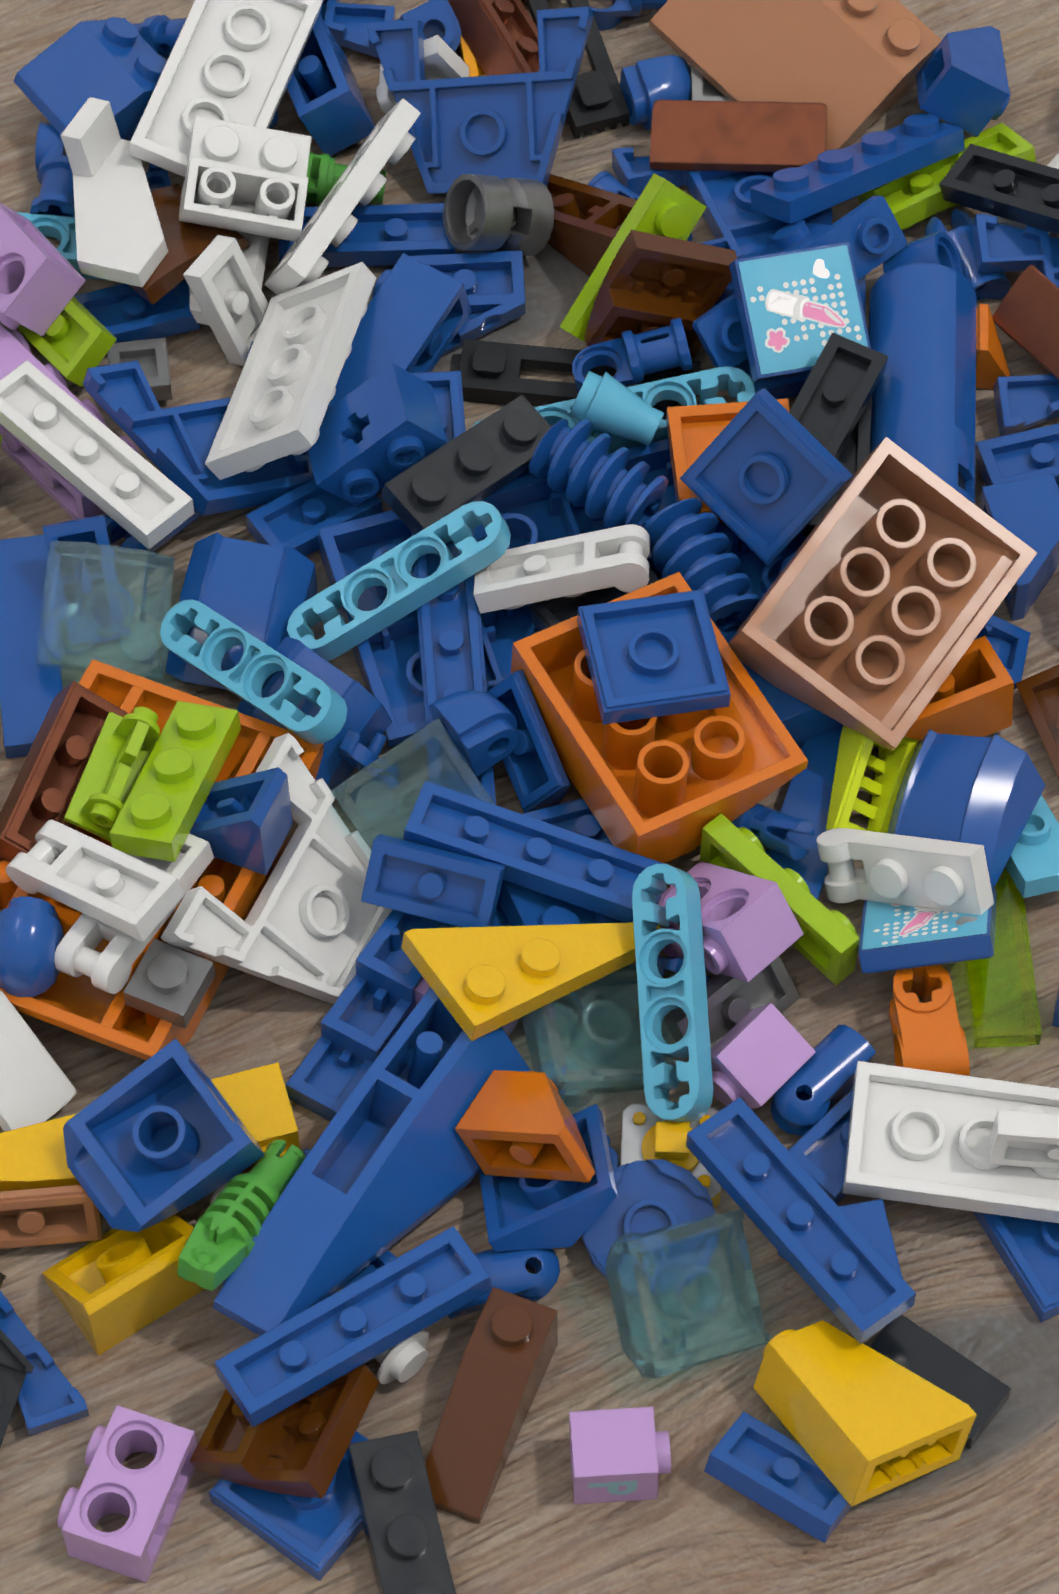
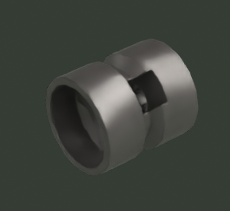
M462 174L453 181L446 195L443 213L445 233L451 245L458 250L476 252L522 250V255H536L547 244L554 225L552 196L546 185L539 180L521 178L500 179L498 176Z

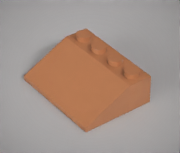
M668 0L654 15L648 25L730 101L826 104V151L844 149L850 146L916 84L915 75L942 41L898 0Z
M885 437L865 459L728 644L740 661L774 687L893 751L1036 556L1037 552L889 438Z

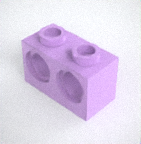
M0 203V322L14 331L21 324L43 336L86 280L30 220Z
M703 861L697 863L687 872L697 882L700 892L705 969L715 975L720 973L750 982L804 934L776 882ZM670 886L662 893L658 905L666 907V900L676 896V887ZM669 921V927L660 926L661 929L677 931L680 929L679 924ZM671 943L662 949L671 959H684L682 948L678 943Z
M116 1405L107 1427L97 1426L91 1436L85 1455V1464L89 1468L80 1489L71 1487L68 1490L59 1511L57 1525L59 1528H62L68 1555L147 1583L195 1471V1468L189 1462L197 1447L195 1431ZM136 1452H148L155 1456L148 1466L141 1469H129L122 1465L128 1456ZM118 1513L129 1518L122 1528L113 1532H102L94 1528L96 1523L108 1514Z

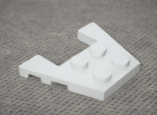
M286 733L273 740L256 772L279 767L288 775L292 819L298 823V827L246 920L241 919L202 886L186 892L163 932L161 939L175 947L334 1005L356 975V959L391 913L392 909L361 902L371 849L358 830L350 833L332 806L335 796L323 778L315 781L299 757L304 750L296 738L290 733Z

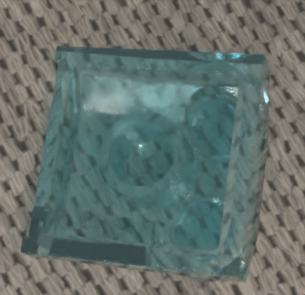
M51 541L35 666L85 672L92 659L152 681H161L163 678L164 661L169 649L161 640L160 628L166 613L170 610L175 557L147 550L88 542Z
M439 718L331 790L340 807L370 850H372L374 838L379 834L403 839L406 825L424 781L495 805L458 751Z
M627 965L522 1017L533 1071L544 1072L556 1085L558 1094L567 1107L583 1106L590 1102L595 1094L644 1090L636 965ZM663 1019L661 1026L662 1036L667 1044H670L666 1024ZM665 1057V1063L676 1066L674 1057Z
M731 1209L650 1232L628 1233L613 1243L607 1256L606 1273L618 1331L626 1356L634 1363L642 1377L660 1378L768 1344L770 1341L769 1332H766L744 1232L742 1219H745L743 1209Z

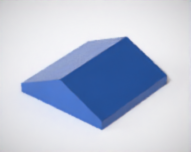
M597 1104L572 1115L595 1170V1174L590 1182L485 1175L482 1169L479 1170L488 1240L495 1252L572 1247L618 1196L603 1114Z

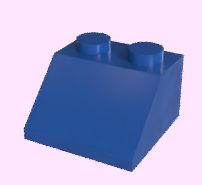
M110 17L104 20L80 21L16 73L13 82L60 134L66 129L89 97L109 101L121 139L131 141L167 60L160 56L139 34L136 26L125 18Z

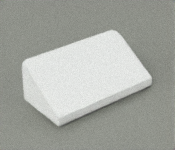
M0 991V1126L6 1132L45 1122L64 1107L77 1092L6 995Z

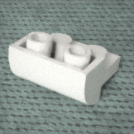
M195 115L191 131L185 180L181 193L179 221L297 242L302 232L308 186V177L306 176L311 136Z

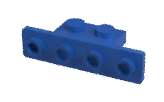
M874 195L832 225L807 223L804 220L788 224L774 234L773 239L775 243L759 254L753 252L738 259L849 242L858 281L905 248L907 240L885 198ZM731 281L719 297L720 303L693 322V329L715 368L736 367L748 358L733 281Z

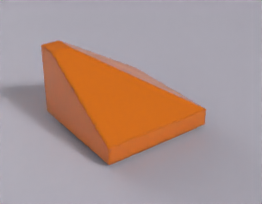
M979 304V307L976 308V388L993 389L997 377L1011 376L989 305Z

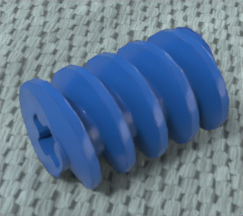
M587 418L581 420L572 429L568 426L569 421L567 419L560 420L550 427L533 452L529 463V472L537 479L547 478L548 486L556 493L566 492V500L573 506H585V514L594 522L604 520L605 529L629 524L638 525L643 528L645 523L659 510L669 480L661 475L647 486L644 481L650 466L645 461L637 463L631 470L627 471L625 467L630 459L631 452L626 447L619 448L610 457L607 456L612 438L606 432L600 434L591 443L587 441L593 429V423Z
M698 498L684 499L673 503L653 515L643 527L650 537L651 562L662 573V579L680 572L692 591L703 589L710 618L720 632H729L744 623L761 599L757 594H745L750 589L751 580L745 573H735L739 569L741 561L735 553H725L730 545L728 536L724 533H714L719 527L720 521L714 513L699 514L703 507L702 501Z

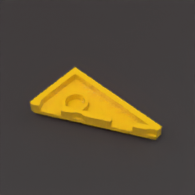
M633 922L411 929L404 933L401 949L471 1041L636 961Z

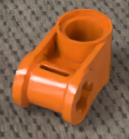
M940 964L897 970L893 978V997L889 1003V1019L893 1035L895 1066L970 1076L966 1037L959 1023L952 980L948 971ZM918 996H921L922 1002H919Z

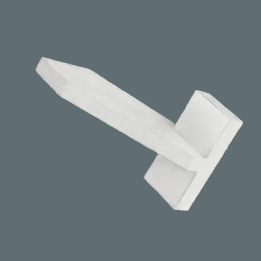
M89 97L61 134L73 173L78 265L81 274L143 287L168 253V249L141 159L128 154L130 141L121 139L110 102Z
M239 232L247 239L250 245L246 250L242 252L236 238L217 235L183 276L189 285L190 311L196 322L211 327L229 363L244 366L250 345L255 340L269 305L262 292L269 237Z

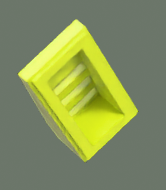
M843 725L826 830L848 828L888 833L896 797L919 740L903 737L898 746L891 751ZM873 746L879 748L878 758L871 755ZM866 767L876 772L875 780L864 776ZM859 789L872 794L871 804L857 798ZM852 810L869 818L867 830L849 821Z

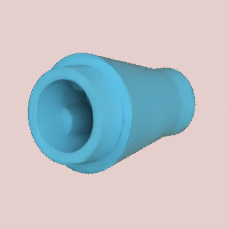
M591 371L588 372L569 413V416L579 421L586 418L593 423V431L606 432L610 435L636 440L647 446L650 445L664 415V412L653 408L607 372L602 377Z

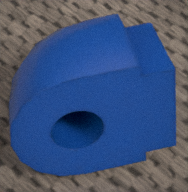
M430 0L402 14L400 18L395 20L418 19L422 21L423 41L439 35L454 52L460 43V25L448 0Z
M667 55L636 61V65L622 68L620 87L630 111L629 123L631 125L642 123L646 130L651 129L652 109L656 100H690L691 75L685 59L676 55Z
M476 690L457 691L429 705L431 716L441 736L464 767L474 777H477L510 755L519 741L515 716L493 695Z
M21 896L9 901L8 908L0 912V988L10 995L34 997L47 991L58 977L60 971L55 968L54 959L57 946L64 937V932L56 909L49 902L35 897Z

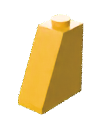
M824 1320L797 1331L787 1329L774 1336L764 1348L763 1359L753 1386L755 1391L851 1507L959 1460L977 1415L965 1402L867 1345L860 1344L855 1338Z

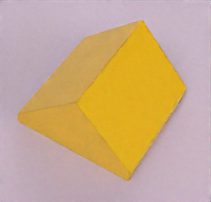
M174 1214L140 1232L111 1229L103 1234V1240L90 1242L42 1272L47 1284L98 1356L205 1289L177 1275L179 1255L194 1229L192 1225Z

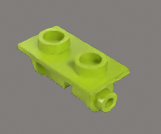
M135 707L133 713L126 714L124 717L109 711L63 820L111 842L109 832L160 736V728L157 725L158 715L154 711L146 707Z

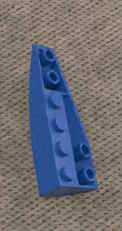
M430 987L366 1071L307 1155L261 1225L262 1228L258 1237H253L252 1241L255 1244L252 1251L229 1276L215 1298L213 1309L261 1336L332 1295L471 1183L481 1168L455 1130V1127L493 1070L531 1071L502 1027L471 1041Z

